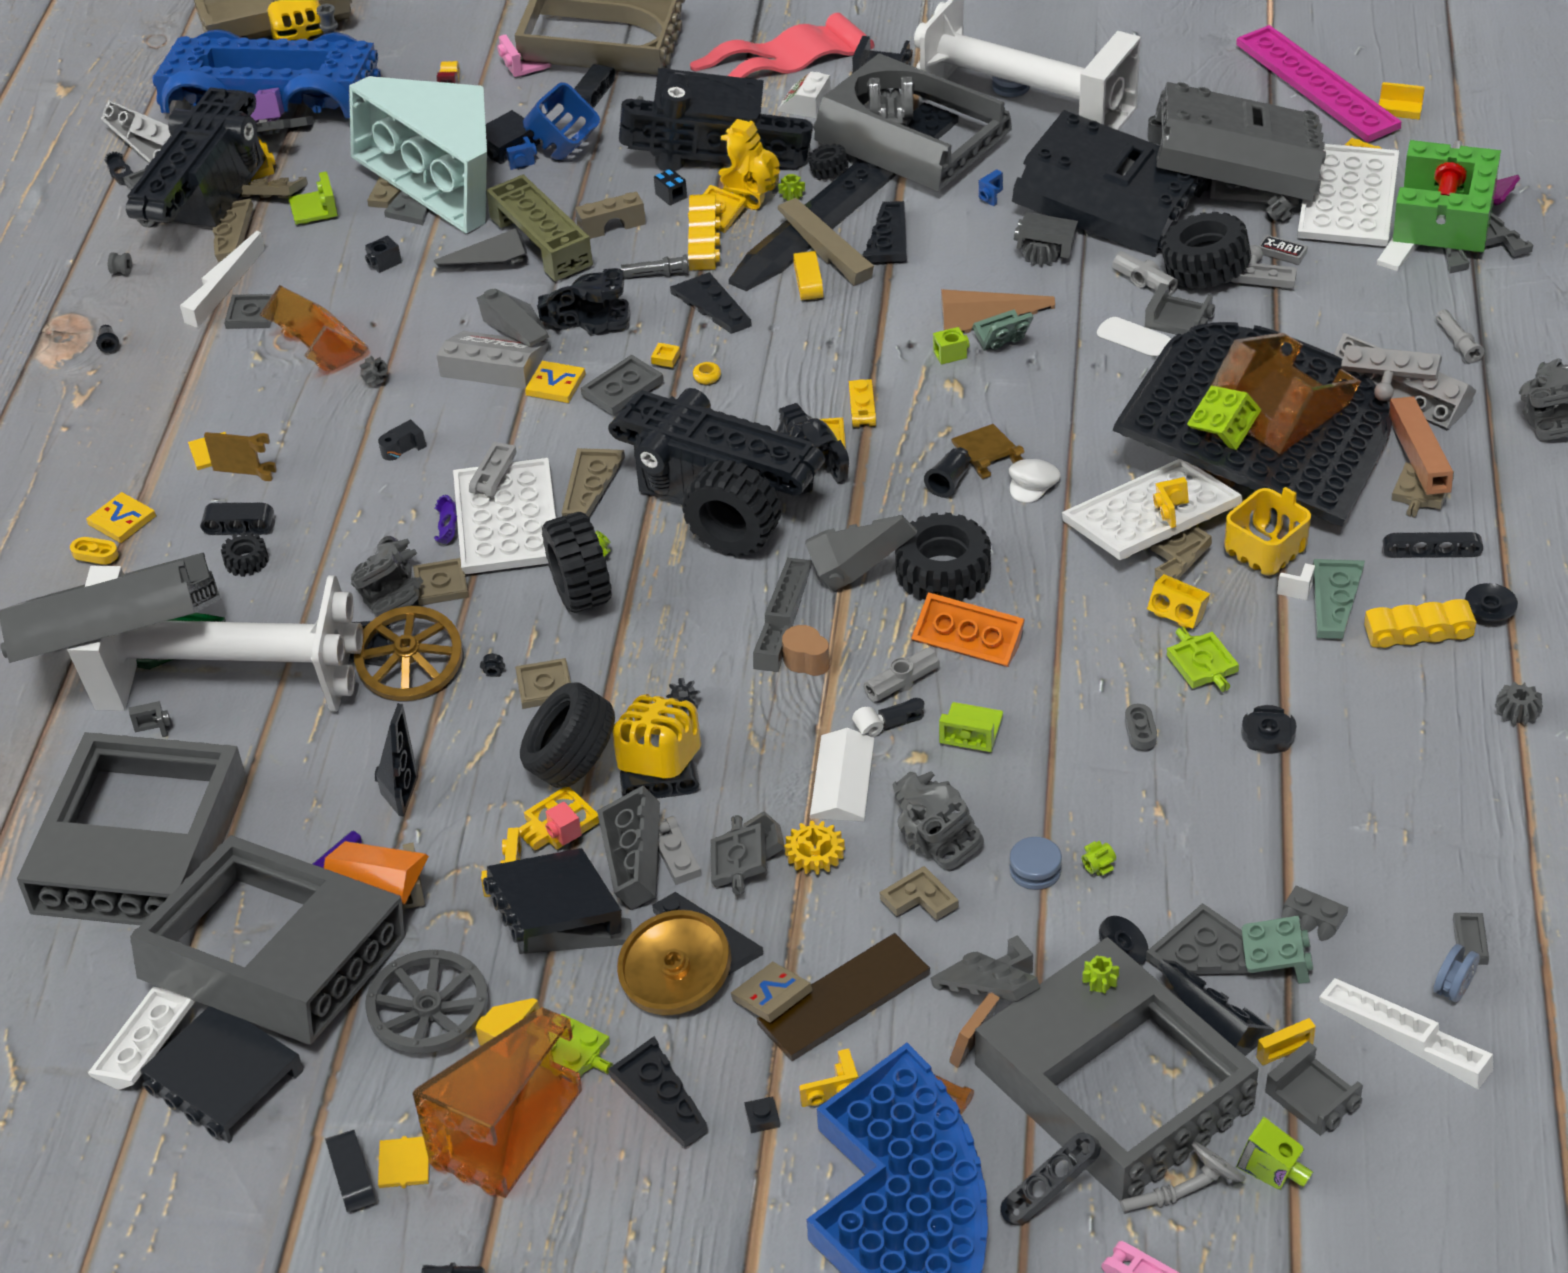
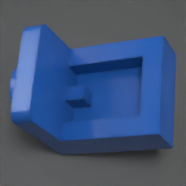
M528 136L523 137L524 144L506 148L508 165L511 170L535 164L534 156L537 155L535 144L530 142Z
M998 169L979 180V199L995 206L997 204V194L1003 190V172Z

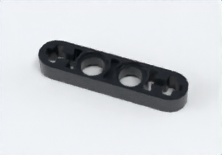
M1474 532L1390 533L1382 541L1385 555L1391 558L1476 557L1484 549L1482 537ZM1444 542L1452 543V545L1447 548H1442L1439 546ZM1416 543H1426V545L1422 548L1414 547Z
M1084 1132L1073 1136L1004 1198L1000 1206L1002 1217L1016 1225L1027 1222L1097 1160L1101 1152L1099 1141L1092 1135ZM1083 1142L1089 1144L1087 1146L1089 1150L1087 1154L1081 1152L1083 1150L1081 1146ZM1070 1153L1075 1155L1074 1158L1079 1161L1078 1163H1076V1161L1073 1158L1069 1157ZM1066 1160L1069 1164V1170L1063 1177H1058L1055 1173L1056 1165L1058 1162ZM1038 1181H1044L1046 1185L1045 1193L1040 1197H1035L1032 1193L1034 1184ZM1024 1194L1032 1201V1204L1025 1202L1027 1199L1023 1197ZM1014 1203L1020 1205L1018 1208L1020 1214L1018 1216L1012 1214L1014 1212L1012 1207Z

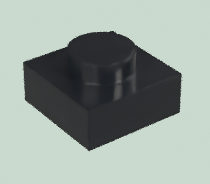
M773 1096L744 1102L751 1133L780 1127V1120Z

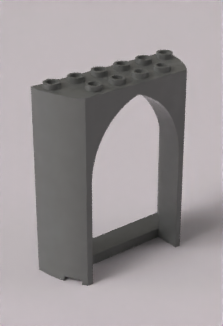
M879 53L823 96L813 130L815 131L814 140L820 143L829 144V146L832 143H836V145L841 144L849 155L940 191L1012 130L1010 113L1005 110V103L1003 101ZM901 77H912L915 85L913 94L988 124L951 154V144L881 117L865 108L863 105L869 101L866 88L869 78H880L881 92L882 89L888 88L901 89Z
M204 552L125 573V576L86 587L84 584L1 609L0 623L4 640L1 643V651L3 656L8 658L9 663L193 614L221 600L212 571L208 570Z

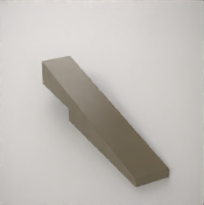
M797 198L778 205V210L818 255L827 264L832 262L853 286L872 278L874 265Z

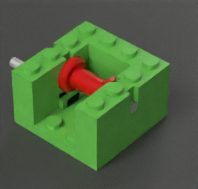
M1410 140L1406 157L1404 187L1399 188L1396 201L1393 241L1484 252L1496 193L1501 150L1463 146L1461 141H1455L1453 148H1451V144Z

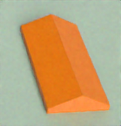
M928 592L911 639L916 642L1009 667L1019 648L1025 619Z
M345 841L325 857L324 869L400 895L402 904L405 905L429 856L425 853Z

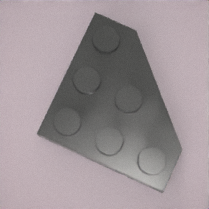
M1204 903L1146 951V959L1160 969L1159 962L1161 959L1176 961L1194 974L1250 973L1246 968L1242 930Z

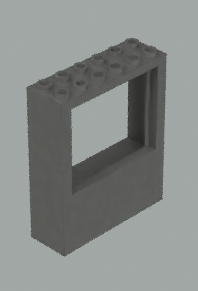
M84 732L17 877L29 913L32 915L141 926L149 918L150 914L156 911L166 901L167 897L173 894L184 880L224 842L247 784L238 746ZM99 771L209 781L188 834L76 823Z
M230 835L184 880L173 894L167 897L166 901L156 911L150 914L149 918L139 928L133 931L130 941L137 979L311 1045L405 938L402 900L400 895ZM237 880L304 904L246 967L178 942Z
M1108 937L1039 984L1041 988L1013 1002L975 1029V1065L1059 1145L1063 1146L1078 1133L1084 1132L1095 1137L1101 1145V1152L1097 1160L1086 1170L1120 1202L1122 1199L1141 1194L1146 1185L1153 1180L1161 1179L1174 1164H1180L1185 1161L1189 1153L1194 1150L1192 1146L1194 1141L1205 1146L1219 1130H1226L1235 1118L1242 1113L1247 1114L1256 1103L1255 1096L1258 1086L1259 1068ZM1096 955L1110 957L1112 965L1119 966L1117 987L1111 986L1106 993L1090 991L1089 982H1082L1085 961L1091 962ZM1151 1018L1220 1078L1222 1082L1127 1152L1056 1085ZM1083 1142L1081 1144L1083 1148L1081 1152L1087 1154L1089 1152L1087 1147L1089 1144Z

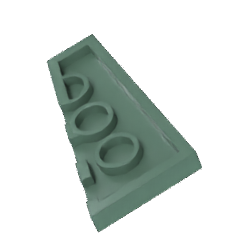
M1313 559V565H1315L1313 581L1317 638L1343 639L1363 573L1365 560Z

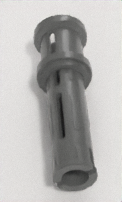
M331 4L318 6L316 11L320 16V29L324 34L336 32L338 24L334 19V6Z
M687 254L677 258L666 256L658 261L621 264L624 278L655 274L670 276L673 273L682 272L689 274Z

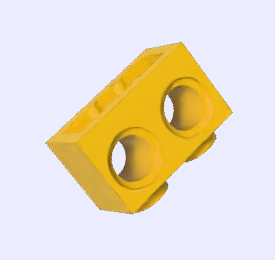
M1163 574L1154 583L1147 610L1154 612L1158 617L1171 619L1182 627L1194 629L1203 619L1210 593ZM1163 595L1166 596L1170 602H1167L1163 598ZM1186 605L1190 606L1193 612L1189 611Z

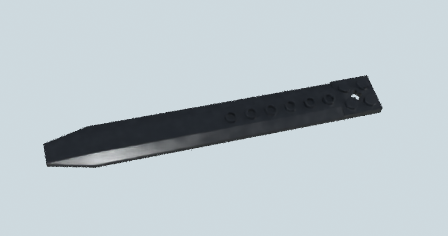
M924 102L913 111V119H911L907 127L940 139L959 122V115ZM859 159L807 202L805 206L833 230L897 174ZM786 220L746 253L728 279L729 284L748 291L782 273L794 263L793 253L807 252L811 246L791 223Z

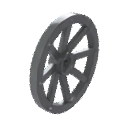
M422 950L404 955L392 961L376 975L366 995L365 1009L371 1029L385 1044L405 1052L429 1053L443 1050L459 1043L476 1029L478 1020L486 1012L488 993L482 973L474 963L464 956L445 950ZM430 964L427 989L420 991L405 970L419 965ZM440 964L449 965L462 971L439 993L436 991ZM396 976L413 999L407 1000L383 995L381 992ZM469 979L472 980L476 987L475 998L446 1001ZM377 1004L409 1010L410 1012L382 1023L377 1014ZM473 1008L460 1025H456L442 1014V1012ZM420 1019L414 1038L404 1037L392 1032V1030ZM436 1021L448 1031L436 1037L424 1038L429 1022Z

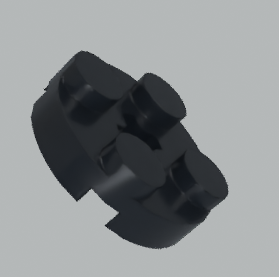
M1261 705L1255 707L1249 715L1245 714L1242 720L1241 731L1243 738L1247 741V747L1251 750L1285 752L1290 748V744L1295 739L1297 725L1292 715L1289 717L1284 714V709L1273 705ZM1266 726H1271L1272 730H1266L1265 728Z

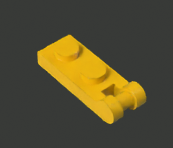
M872 379L849 381L852 427H860L863 424L876 426Z

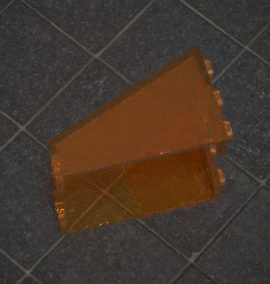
M1285 333L1236 339L1211 386L1248 393L1260 407L1261 412L1247 433L1279 454L1286 451L1346 407L1361 383L1360 380L1340 369L1332 384L1322 385L1292 366L1303 344ZM1285 342L1290 343L1293 348L1289 356H1285L1281 351V347Z
M541 1007L421 1084L412 1092L429 1163L433 1168L441 1172L445 1170L455 1175L464 1183L471 1182L481 1187L490 1195L497 1194L503 1198L508 1196L582 1092L579 1073L555 1063L552 1054V1047L559 1038L571 1041L573 1038L569 1018ZM562 1075L568 1077L571 1080V1082L564 1079Z

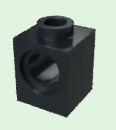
M388 235L365 245V260L378 273L402 263L399 245Z

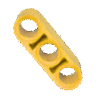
M816 251L793 253L800 299L823 298V284Z

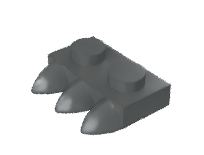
M1296 885L1284 903L1282 918L1299 916L1302 930H1308V932L1318 926V938L1320 941H1324L1336 934L1347 916L1348 907Z

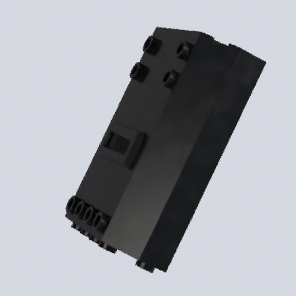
M1063 110L1026 155L1023 162L1026 166L1022 177H1017L1014 184L1012 202L1046 216L1078 221L1077 228L1156 257L1162 250L1161 242L1170 224L1173 221H1177L1182 209H1186L1190 197L1195 195L1200 197L1205 190H1209L1212 179L1158 168L1156 157L1159 145L1079 116L1076 113ZM1127 157L1135 161L1124 176L1116 173Z

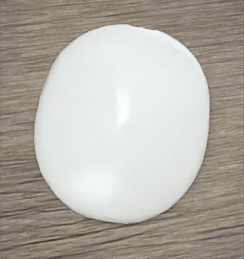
M1025 459L1017 461L1009 468V475L1012 478L1010 494L1017 501L1023 503L1034 502L1059 481L1060 472L1054 465L1044 460Z

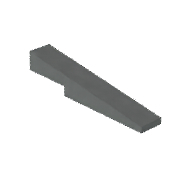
M787 557L765 612V624L753 651V669L779 672L783 660L782 636L786 630L793 627L812 567V560Z

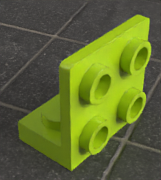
M327 171L319 173L320 181L316 182L318 191L289 197L295 224H306L311 221L337 216Z
M1211 386L1187 425L1193 429L1218 434L1229 448L1237 450L1261 412V409L1246 392Z
M953 702L948 715L941 714L939 720V743L992 752L1003 718V711Z

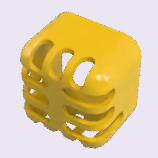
M279 0L272 2L268 7V16L273 40L287 39L297 41L299 39H306L307 41H313L314 39L308 40V37L321 34L320 36L324 35L320 28L311 31L306 30L307 26L321 22L320 16L316 11L317 7L320 6L319 1ZM312 10L314 12V22L308 21L306 11ZM294 14H302L303 23L301 25L296 24ZM283 16L290 17V27L284 26L282 20ZM297 30L296 34L289 36H279L277 31Z
M1286 487L1283 488L1282 495L1272 489H1259L1228 513L1224 540L1225 551L1230 556L1237 555V560L1242 563L1249 562L1250 568L1254 570L1261 569L1262 575H1274L1307 547L1311 513L1296 503V493ZM1274 508L1278 514L1277 524L1274 531L1268 533L1265 529L1270 522L1271 511ZM1252 511L1254 526L1271 540L1265 541L1251 532L1249 522ZM1286 515L1290 520L1289 531L1282 539H1278L1277 536L1282 529L1283 518Z
M641 694L635 698L626 712L616 721L612 731L617 767L622 771L660 778L676 777L684 770L701 747L697 709L693 703L687 700L679 702L675 698L664 699L662 696L650 697L649 694ZM680 706L686 707L688 709L689 716L687 713L681 710ZM667 714L675 715V719L669 717ZM651 734L660 735L659 747L652 745ZM644 736V744H639V740Z

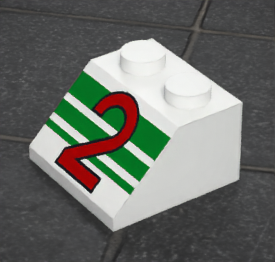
M820 72L808 73L791 87L778 107V112L817 119L822 98L831 91L830 75Z

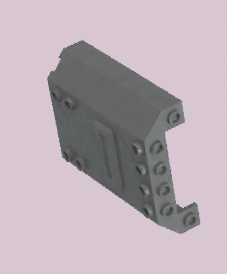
M1167 82L1165 84V90H1162L1155 112L1156 121L1162 122V140L1156 157L1158 168L1312 201L1314 193L1318 194L1321 186V181L1319 180L1320 170L1326 158V151H1324L1325 142H1322L1324 133L1321 132L1322 123H1320L1319 115L1310 110L1299 111L1212 92L1205 87H1189L1188 84L1182 82L1177 84Z

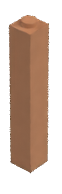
M1415 397L1390 399L1389 417L1392 420V426L1426 494L1450 493L1452 491L1453 470Z

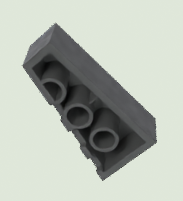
M644 786L597 810L614 894L631 910L653 899L656 892L660 802Z

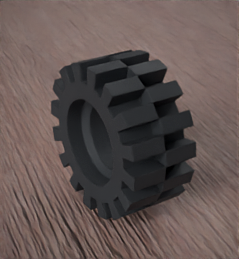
M832 143L831 146L829 144H825V147L819 146L818 150H812L813 152H810L809 156H807L811 173L814 177L817 176V178L822 176L827 178L829 175L833 177L834 174L838 175L841 173L840 171H845L849 164L844 147L841 144L836 145V143Z
M244 532L240 533L241 536L239 537L235 534L232 536V540L228 538L225 540L226 544H222L221 554L225 569L229 573L232 572L234 576L240 573L241 577H245V573H249V576L254 575L253 571L260 572V567L265 568L269 560L264 539L260 538L258 534L253 536L251 532L246 536Z

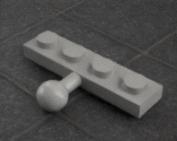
M1251 245V261L1247 269L1239 277L1232 278L1230 281L1294 289L1297 268L1258 264L1257 262L1263 257V251L1259 246Z
M1346 345L1341 367L1344 371L1383 374L1382 382L1375 387L1374 394L1378 400L1388 401L1394 394V389L1391 385L1393 376L1437 380L1442 357L1441 354Z

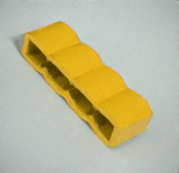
M716 194L689 195V270L716 269V262H720V249H716V246H720V233H717V230H721V222L717 214H721V203L716 201Z
M1454 599L1444 603L1427 602L1418 606L1400 605L1392 609L1387 607L1373 608L1365 612L1364 626L1371 646L1386 648L1395 644L1413 645L1421 641L1440 642L1448 638L1454 640L1466 639L1474 636L1476 620L1467 600Z

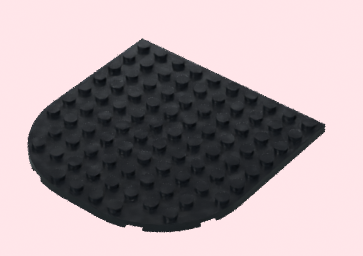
M1213 322L1191 327L1189 332L1175 335L1166 344L1116 420L1112 431L1255 491L1268 488L1282 495L1283 488L1286 487L1296 493V503L1309 510L1312 515L1343 527L1387 442L1392 420L1389 417L1390 408L1387 401H1380L1375 397L1374 390L1376 384L1365 374L1359 375L1354 371L1342 370V358L1265 327L1254 325L1252 329L1240 327L1238 322ZM1211 386L1246 392L1261 409V412L1237 450L1229 448L1218 434L1193 429L1187 425Z

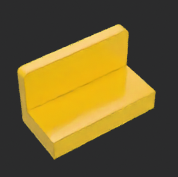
M1383 82L1379 105L1395 117L1420 120L1425 87Z

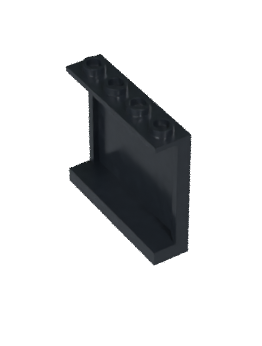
M582 848L487 866V878L483 879L485 893L487 895L490 894L495 910L500 911L504 926L509 927L514 943L519 944L523 953L528 952L529 937L603 923L609 935L621 933L622 910Z
M208 1006L141 1068L140 1072L144 1080L143 1087L150 1095L160 1096L171 1109L182 1111L193 1124L199 1123L204 1126L212 1137L216 1139L220 1137L227 1143H230L232 1139L229 1129L286 1074L296 1079L303 1072L299 1054L249 1021Z

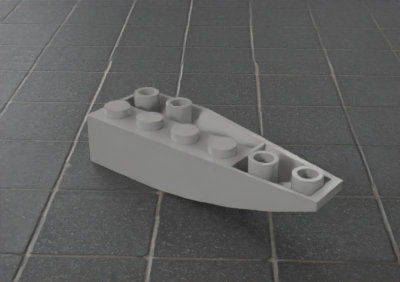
M108 100L101 120L150 163L171 136L168 125Z
M1343 333L1334 355L1343 359L1346 345L1371 348L1380 347ZM1357 372L1360 375H1367L1376 386L1382 382L1383 374ZM1440 372L1437 380L1393 376L1391 382L1394 389L1392 398L1414 396L1426 420L1447 429L1466 413L1477 391L1469 384Z

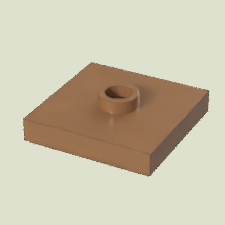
M992 992L986 996L959 1032L949 1059L950 1063L957 1068L975 1046V1029L993 1017L1000 998Z

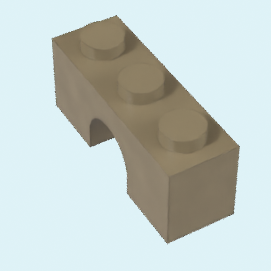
M637 191L575 207L577 225L590 239L605 235V224L613 218H619L625 230L646 224L644 203Z

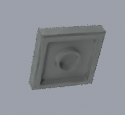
M276 294L232 295L224 322L225 328H270L277 302Z

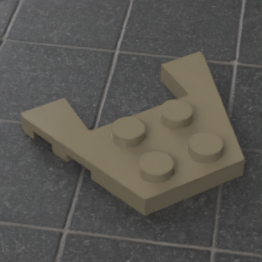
M1193 526L1149 547L1153 552L1168 560L1166 563L1155 568V577L1159 579L1165 574L1178 580L1212 544V536Z

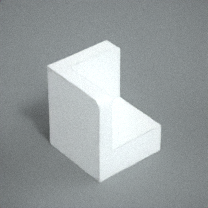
M1305 563L1301 576L1280 573L1277 594L1308 600L1313 585L1315 565Z

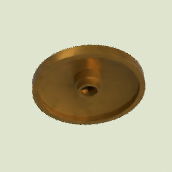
M690 910L664 912L643 922L624 942L617 962L619 982L631 1002L644 1011L658 1015L685 1013L706 1003L722 987L730 970L731 949L723 930L710 917Z

